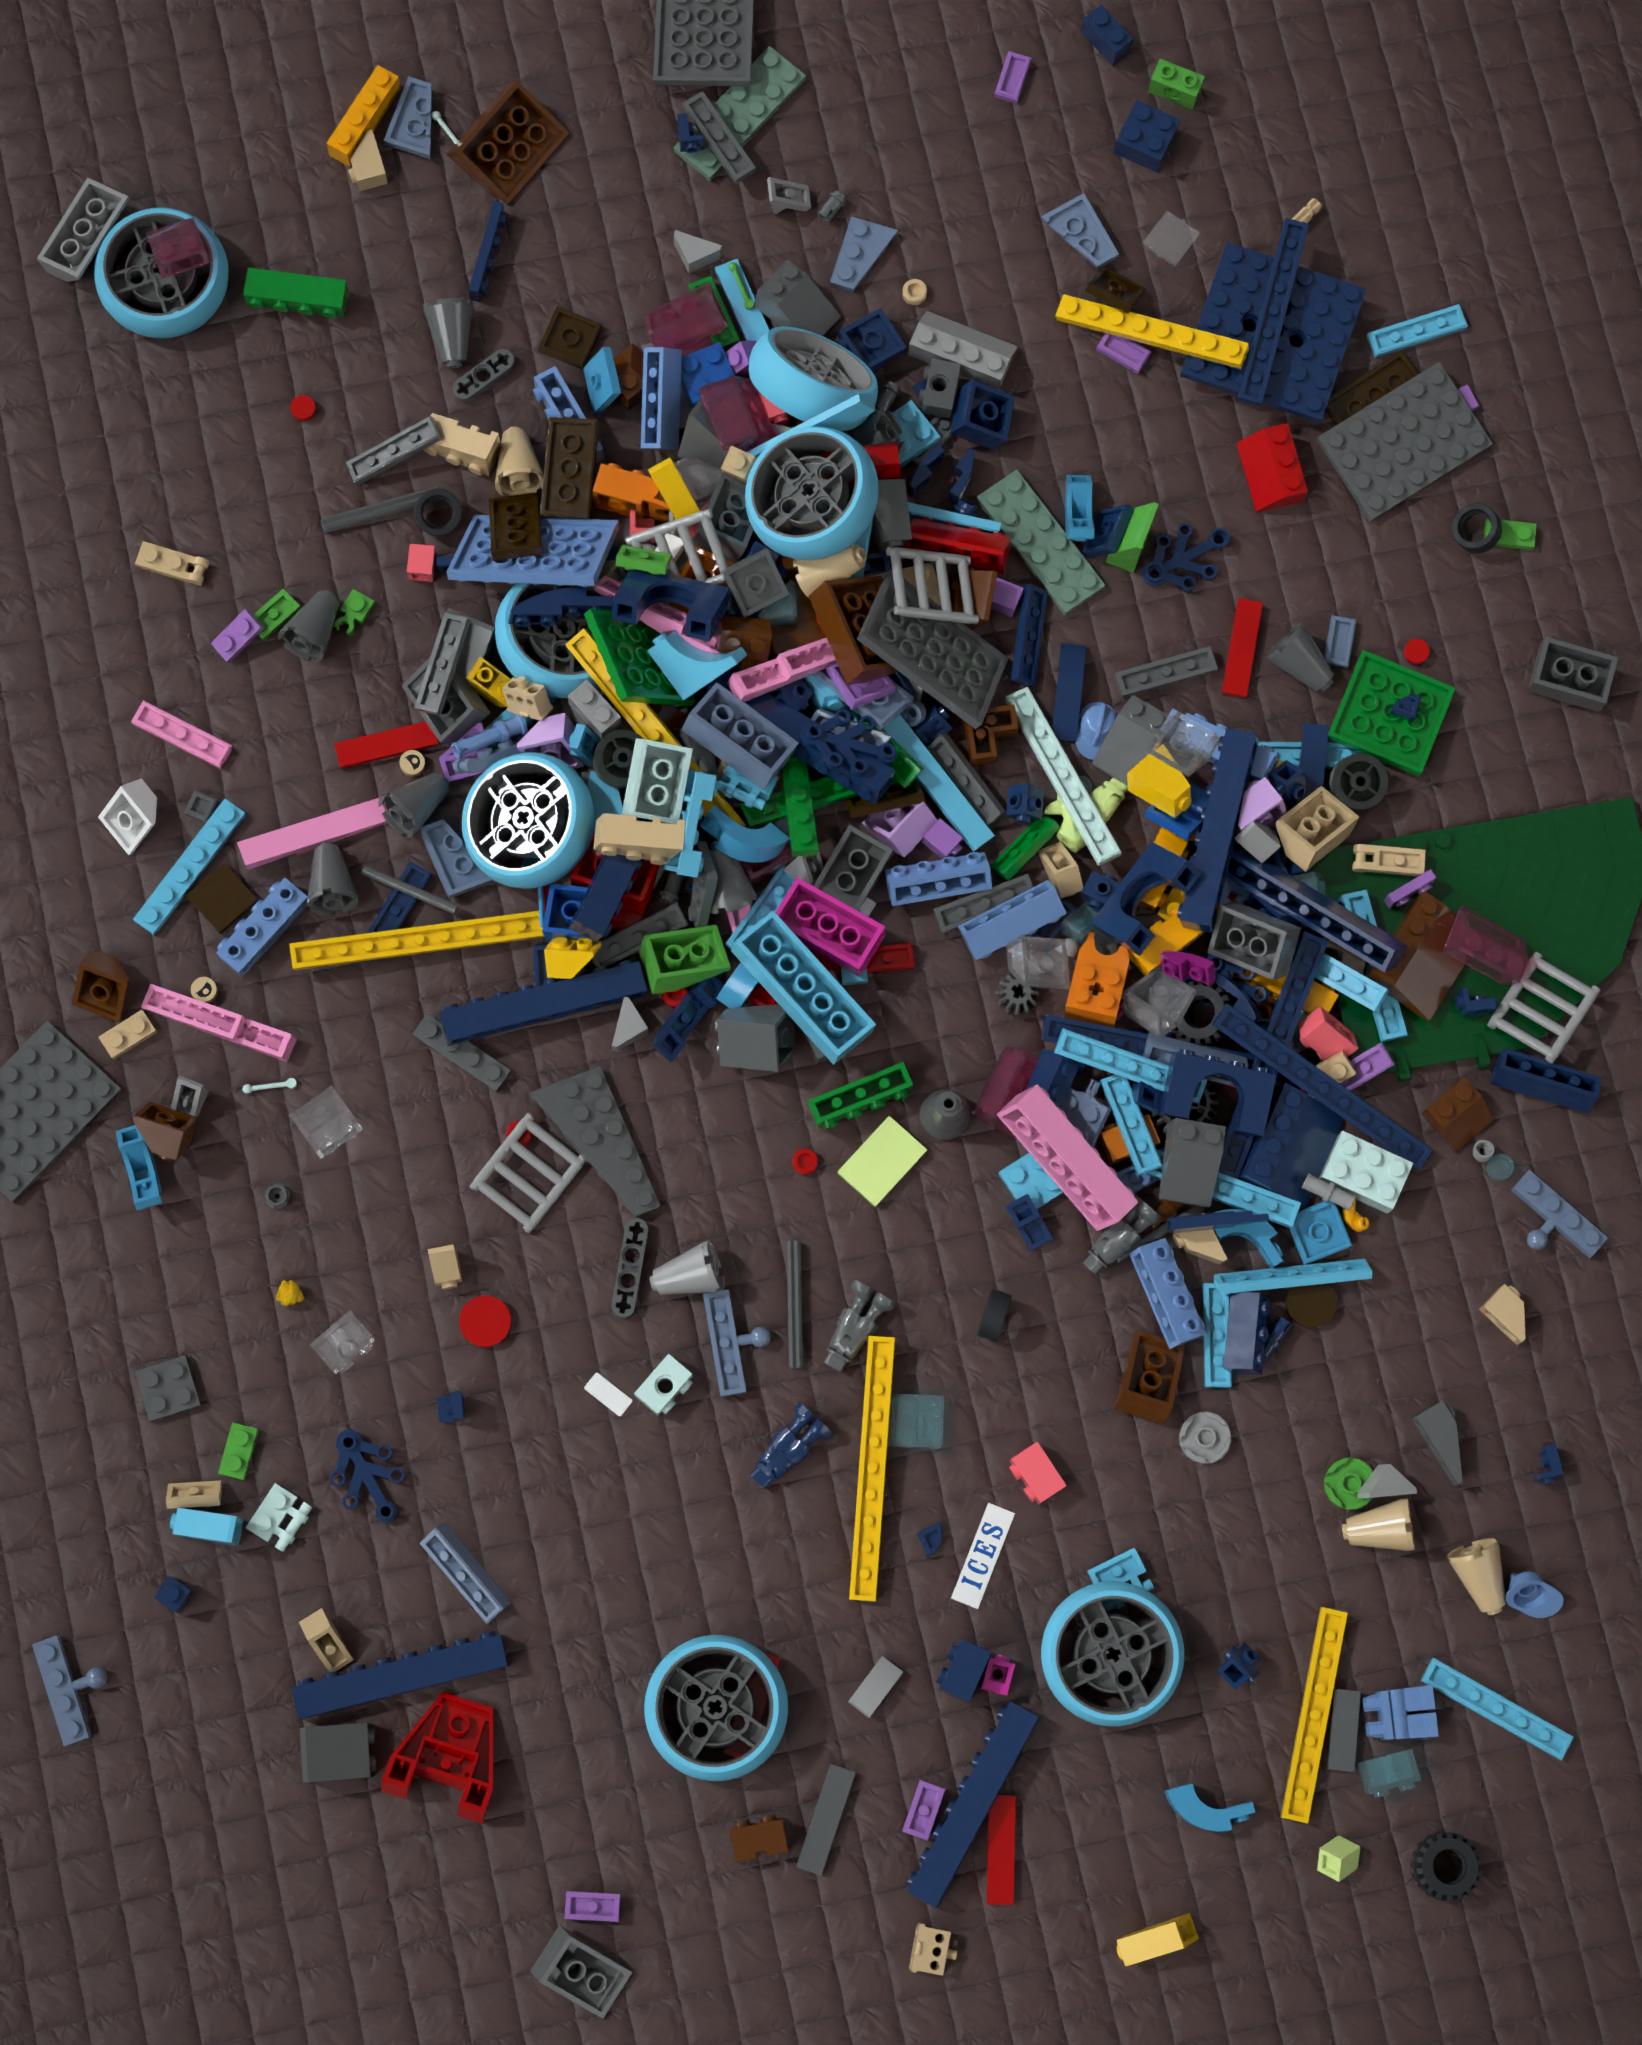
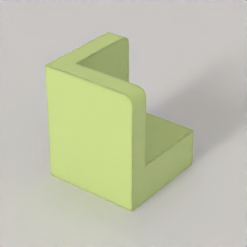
M1336 1836L1320 1847L1317 1871L1340 1882L1357 1870L1360 1846L1341 1836Z

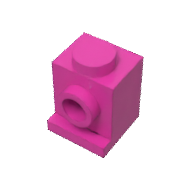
M995 1654L994 1658L989 1657L980 1686L981 1690L1007 1696L1015 1664L1009 1663V1657ZM995 1669H999L1002 1672V1678L999 1680L993 1677Z

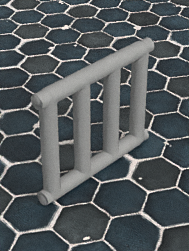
M711 509L699 511L625 538L628 546L631 545L637 548H643L641 542L655 538L659 551L671 554L664 534L678 530L696 579L715 585L726 583L721 571L729 566L711 521L713 517ZM699 522L702 523L721 573L708 579L687 527ZM672 556L667 572L668 574L680 576Z
M900 547L886 548V555L890 556L897 604L894 607L895 615L967 624H977L979 622V616L974 614L968 570V565L971 562L970 556ZM901 558L913 559L919 608L907 606ZM923 561H932L936 564L942 610H934L929 607ZM946 563L958 565L964 613L952 612Z
M1535 952L1497 1007L1487 1026L1492 1029L1496 1027L1545 1055V1060L1553 1063L1601 990L1596 986L1589 987L1544 961L1542 959L1543 956ZM1538 968L1585 997L1580 1005L1576 1007L1530 980V976ZM1522 988L1527 989L1571 1015L1572 1017L1567 1025L1563 1027L1517 1000L1516 998ZM1509 1008L1514 1009L1558 1035L1559 1037L1552 1048L1505 1021L1503 1017Z
M527 1113L520 1120L469 1186L476 1192L478 1190L522 1223L524 1225L522 1228L527 1233H530L537 1226L586 1162L581 1155L577 1156L536 1124L530 1113ZM526 1130L530 1131L571 1163L563 1176L518 1142ZM510 1150L556 1184L547 1196L543 1195L501 1162ZM494 1170L539 1204L530 1217L485 1182Z

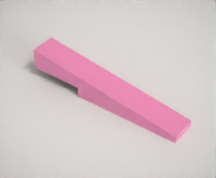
M604 576L596 582L593 590L602 596L612 597L613 602V597L622 583ZM663 602L649 606L640 618V621L659 633L665 632L668 635L676 630L684 640L700 650L711 653H723L718 652L715 636L712 637L710 642L685 636L687 613Z
M827 638L781 653L774 660L734 673L727 684L732 694L746 702L826 669L828 665L837 661Z
M379 798L245 839L237 842L245 866L247 870L295 853L300 855L314 850L323 842L333 843L387 823L382 815L385 809L383 805L379 807Z
M150 984L141 1008L284 1062H288L297 1040L290 1033L249 1020L243 1015Z

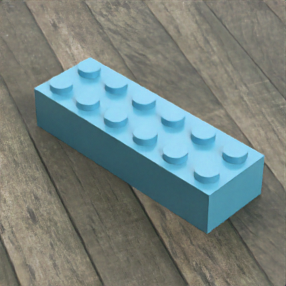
M773 910L734 941L731 952L833 1065L867 1038L876 1026L874 1021Z

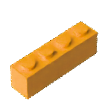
M379 65L376 66L327 141L329 156L351 167V157L368 130H373L374 132L400 92L399 76Z
M1161 827L1154 843L1186 859L1189 850L1185 849L1188 841ZM1197 832L1189 839L1190 841L1194 842ZM1160 885L1151 889L1143 896L1138 906L1155 911L1156 907L1162 908L1168 894L1163 893L1167 885Z
M1179 906L1169 913L1171 918L1163 923L1159 920L1149 928L1155 937L1140 956L1128 950L1129 958L1145 978L1162 966L1160 954L1163 951L1181 952L1206 933L1204 931L1183 928L1180 919L1177 918Z
M1247 969L1246 974L1250 976L1251 971ZM1232 973V976L1248 985L1267 987L1270 995L1276 1001L1285 977L1272 980L1260 974H1257L1254 979L1245 980L1240 974ZM1313 981L1301 1015L1306 1018L1320 1006L1329 1012L1338 997V994L1334 992L1335 989L1325 983L1319 984Z

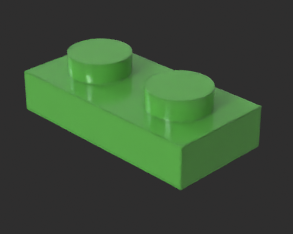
M1488 518L1485 521L1484 538H1486L1491 529V522ZM1501 520L1502 534L1495 546L1524 550L1534 549L1536 524Z
M622 545L616 556V566L624 567L627 570L648 571L653 575H665L671 564L672 554Z
M284 589L254 614L264 626V629L258 634L263 641L267 640L301 609L300 605Z
M232 1423L218 1474L245 1481L259 1429Z

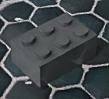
M1545 637L1539 645L1527 691L1600 712L1607 703L1618 657Z
M1236 901L1220 905L1207 953L1275 980L1288 976L1301 928Z

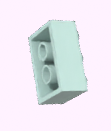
M636 738L622 815L637 816L638 818L653 820V817L661 818V822L677 824V819H680L693 749Z
M1341 1131L1334 1142L1319 1179L1327 1183H1335V1187L1355 1195L1356 1200L1388 1214L1393 1210L1413 1163L1347 1132Z

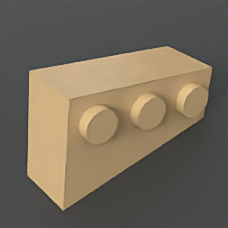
M432 413L431 416L436 421L442 440L427 447L424 451L432 456H437L438 454L445 457L446 461L453 465H464L476 475L485 474L490 476L500 453L499 433L493 431L490 435L480 433V428L472 425L468 429L459 425L460 422Z
M607 813L602 814L596 820L593 850L601 851L603 855L615 856L619 854L625 855L629 860L646 859L651 860L652 864L664 865L683 850L686 820L677 819V824L661 823V818L653 817V822L636 820L637 816Z

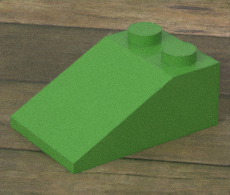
M1153 502L1134 508L1116 553L1108 554L1106 563L1134 573L1159 506L1158 503Z
M717 925L644 935L639 950L652 995L678 991L726 972L731 968Z

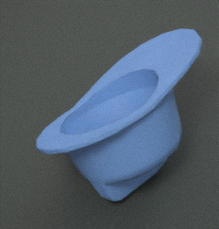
M1103 702L1087 704L1079 716L1075 744L1082 756L1090 760L1095 759L1117 717L1115 710L1108 704Z
M1530 1571L1520 1574L1512 1572L1510 1574L1511 1581L1509 1582V1591L1506 1594V1602L1512 1608L1531 1617L1546 1618L1553 1616L1563 1606L1564 1599L1561 1592L1545 1583L1538 1574Z

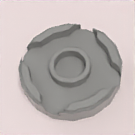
M1199 1412L1188 1417L1182 1424L1179 1432V1444L1183 1453L1190 1460L1200 1464H1212L1222 1459L1229 1451L1232 1441L1226 1421L1219 1415L1211 1412Z

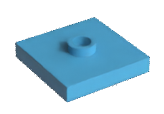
M602 347L583 368L593 414H601L621 394L611 347Z
M1329 1200L1298 1211L1292 1229L1289 1228L1303 1265L1352 1246L1337 1206Z

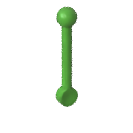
M732 262L729 265V270L733 272L743 295L745 309L751 310L754 307V302L747 295L737 271V263Z

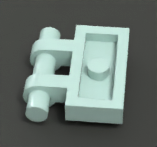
M275 1483L246 1528L268 1543L273 1535L276 1534L280 1539L274 1547L284 1552L287 1545L292 1544L295 1540L294 1535L301 1524H305L309 1517L307 1515L312 1507L303 1502L299 1510L293 1508V1505L298 1498ZM287 1514H289L293 1519L284 1531L279 1526Z

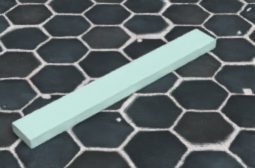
M1025 687L1005 696L1007 705L1015 704L1018 725L1097 865L1100 866L1121 856V850L1029 688Z

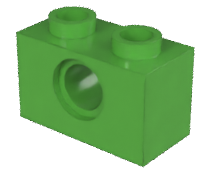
M1159 59L1150 81L1148 93L1193 110L1205 76Z

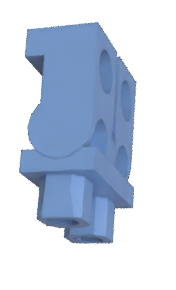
M1433 1685L1375 1692V1695L1362 1698L1364 1712L1377 1711L1378 1715L1377 1722H1366L1367 1737L1380 1738V1740L1439 1737L1436 1712L1408 1715L1407 1713L1409 1711L1435 1709Z

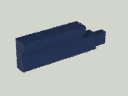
M1251 1210L1167 1218L1168 1233L1230 1228L1236 1225L1267 1222L1269 1215L1268 1213L1253 1215Z

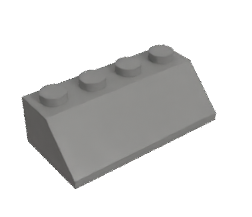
M87 178L37 257L44 270L66 282L79 280L129 201V196Z
M926 311L909 343L908 355L931 364L932 358L961 364L960 376L1000 390L1018 346Z

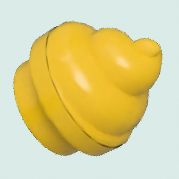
M292 1280L289 1282L282 1281L276 1295V1300L280 1301L281 1305L289 1306L294 1305L296 1302H302L304 1296L297 1282Z

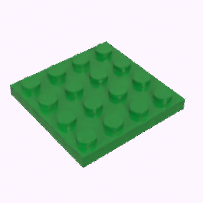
M589 609L584 614L588 628L592 632L597 649L603 658L620 701L676 706H692L697 701L694 694L683 700L648 653V650L655 645L652 640L661 633L640 620L637 625L612 619V611Z
M1362 650L1329 730L1328 739L1360 753L1371 755L1382 762L1420 777L1454 694L1455 687ZM1409 695L1421 696L1414 721L1389 714L1393 705L1400 699Z

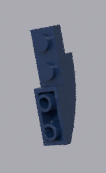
M570 587L544 592L513 607L509 614L508 624H515L518 627L529 625L553 627L559 625L562 616L578 618L584 616L589 609L611 611L612 597L586 596V587Z

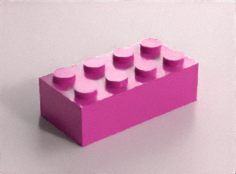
M798 877L775 912L808 949L858 977H861L886 936L884 925Z

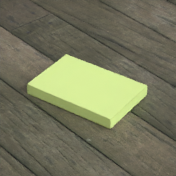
M888 1116L838 1170L837 1174L876 1207L927 1152V1149L894 1119Z

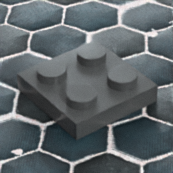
M767 548L721 571L744 618L789 595Z
M186 1355L135 1371L150 1422L201 1406Z

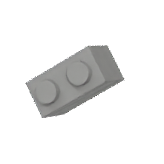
M585 680L568 695L569 705L600 739L621 725V716L588 680Z

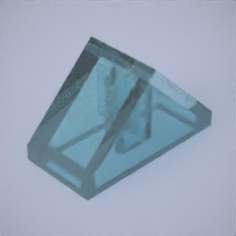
M792 580L785 585L789 595L766 606L758 615V618L769 619L771 627L797 625L795 582Z
M1087 901L1065 918L1061 927V932L1068 938L1075 939L1079 943V947L1087 940L1089 932L1093 933L1096 927L1091 922L1099 913L1091 908Z

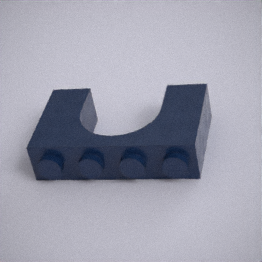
M630 570L613 597L612 619L637 625L642 614L649 606L660 602H674L690 609L686 615L685 636L710 642L728 610L730 588L668 573L665 575H653L648 571Z
M1151 842L1091 924L1106 937L1140 956L1155 937L1148 928L1135 919L1136 908L1140 900L1147 892L1160 885H1170L1187 894L1201 873L1186 859Z
M1180 1049V1052L1171 1054L1160 1112L1158 1114L1189 1119L1192 1100L1198 1083L1208 1075H1221L1234 1084L1239 1095V1106L1233 1131L1262 1137L1265 1132L1277 1075L1269 1074L1270 1069L1255 1066L1254 1070L1244 1068L1245 1063L1230 1060V1063L1226 1064L1220 1062V1057L1205 1055L1204 1058L1196 1057L1194 1051Z

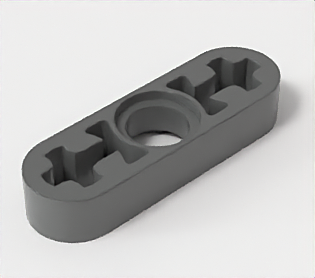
M499 349L454 382L452 387L454 398L460 403H469L514 369L513 354L509 350ZM499 358L507 359L508 365H499ZM480 371H488L491 374L490 379L485 382L479 381L476 377ZM459 388H468L469 393L467 395L460 393Z

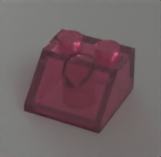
M193 217L146 233L162 279L210 263Z

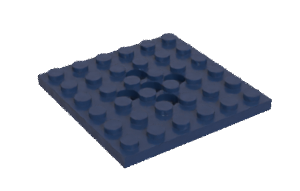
M1226 242L1196 329L1247 342L1250 348L1241 369L1187 355L1180 377L1238 396L1274 257ZM1298 266L1263 405L1321 424L1367 288ZM1249 326V327H1251L1254 331H1253V332L1246 331V330L1243 329V327ZM1290 342H1296L1300 347H1293Z

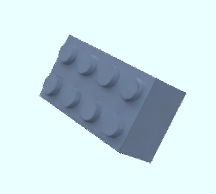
M717 682L690 712L681 729L763 791L788 762L799 742Z

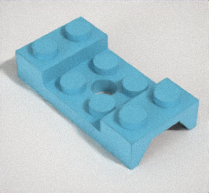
M689 769L679 819L686 820L683 850L665 864V870L677 872L676 874L696 878L698 877V872L702 871L704 858L701 857L702 852L694 850L693 845L697 844L699 831L696 829L698 820L703 815V804L701 802L702 800L712 801V797L716 795L718 790L716 775Z

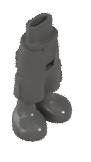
M1134 1194V1197L1138 1203L1119 1222L1106 1227L1093 1244L1092 1252L1088 1251L1090 1255L1083 1264L1095 1275L1103 1266L1107 1268L1116 1260L1118 1261L1125 1254V1251H1128L1141 1239L1140 1233L1150 1225L1156 1224L1161 1219V1216L1136 1194Z
M855 1279L851 1284V1289L855 1293L854 1303L851 1309H843L837 1321V1328L830 1341L829 1348H827L829 1353L824 1360L825 1364L839 1372H842L846 1363L851 1364L852 1361L850 1360H853L863 1345L868 1342L869 1336H873L878 1328L875 1321L879 1315L885 1311L893 1310L896 1305L894 1301L877 1292L866 1316L861 1317L860 1314L875 1291Z

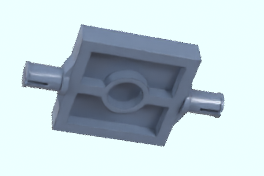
M1091 1079L1086 1092H1079L1070 1087L1061 1107L1068 1121L1082 1132L1083 1138L1092 1147L1095 1146L1112 1109L1102 1104L1095 1097L1101 1082L1095 1079Z

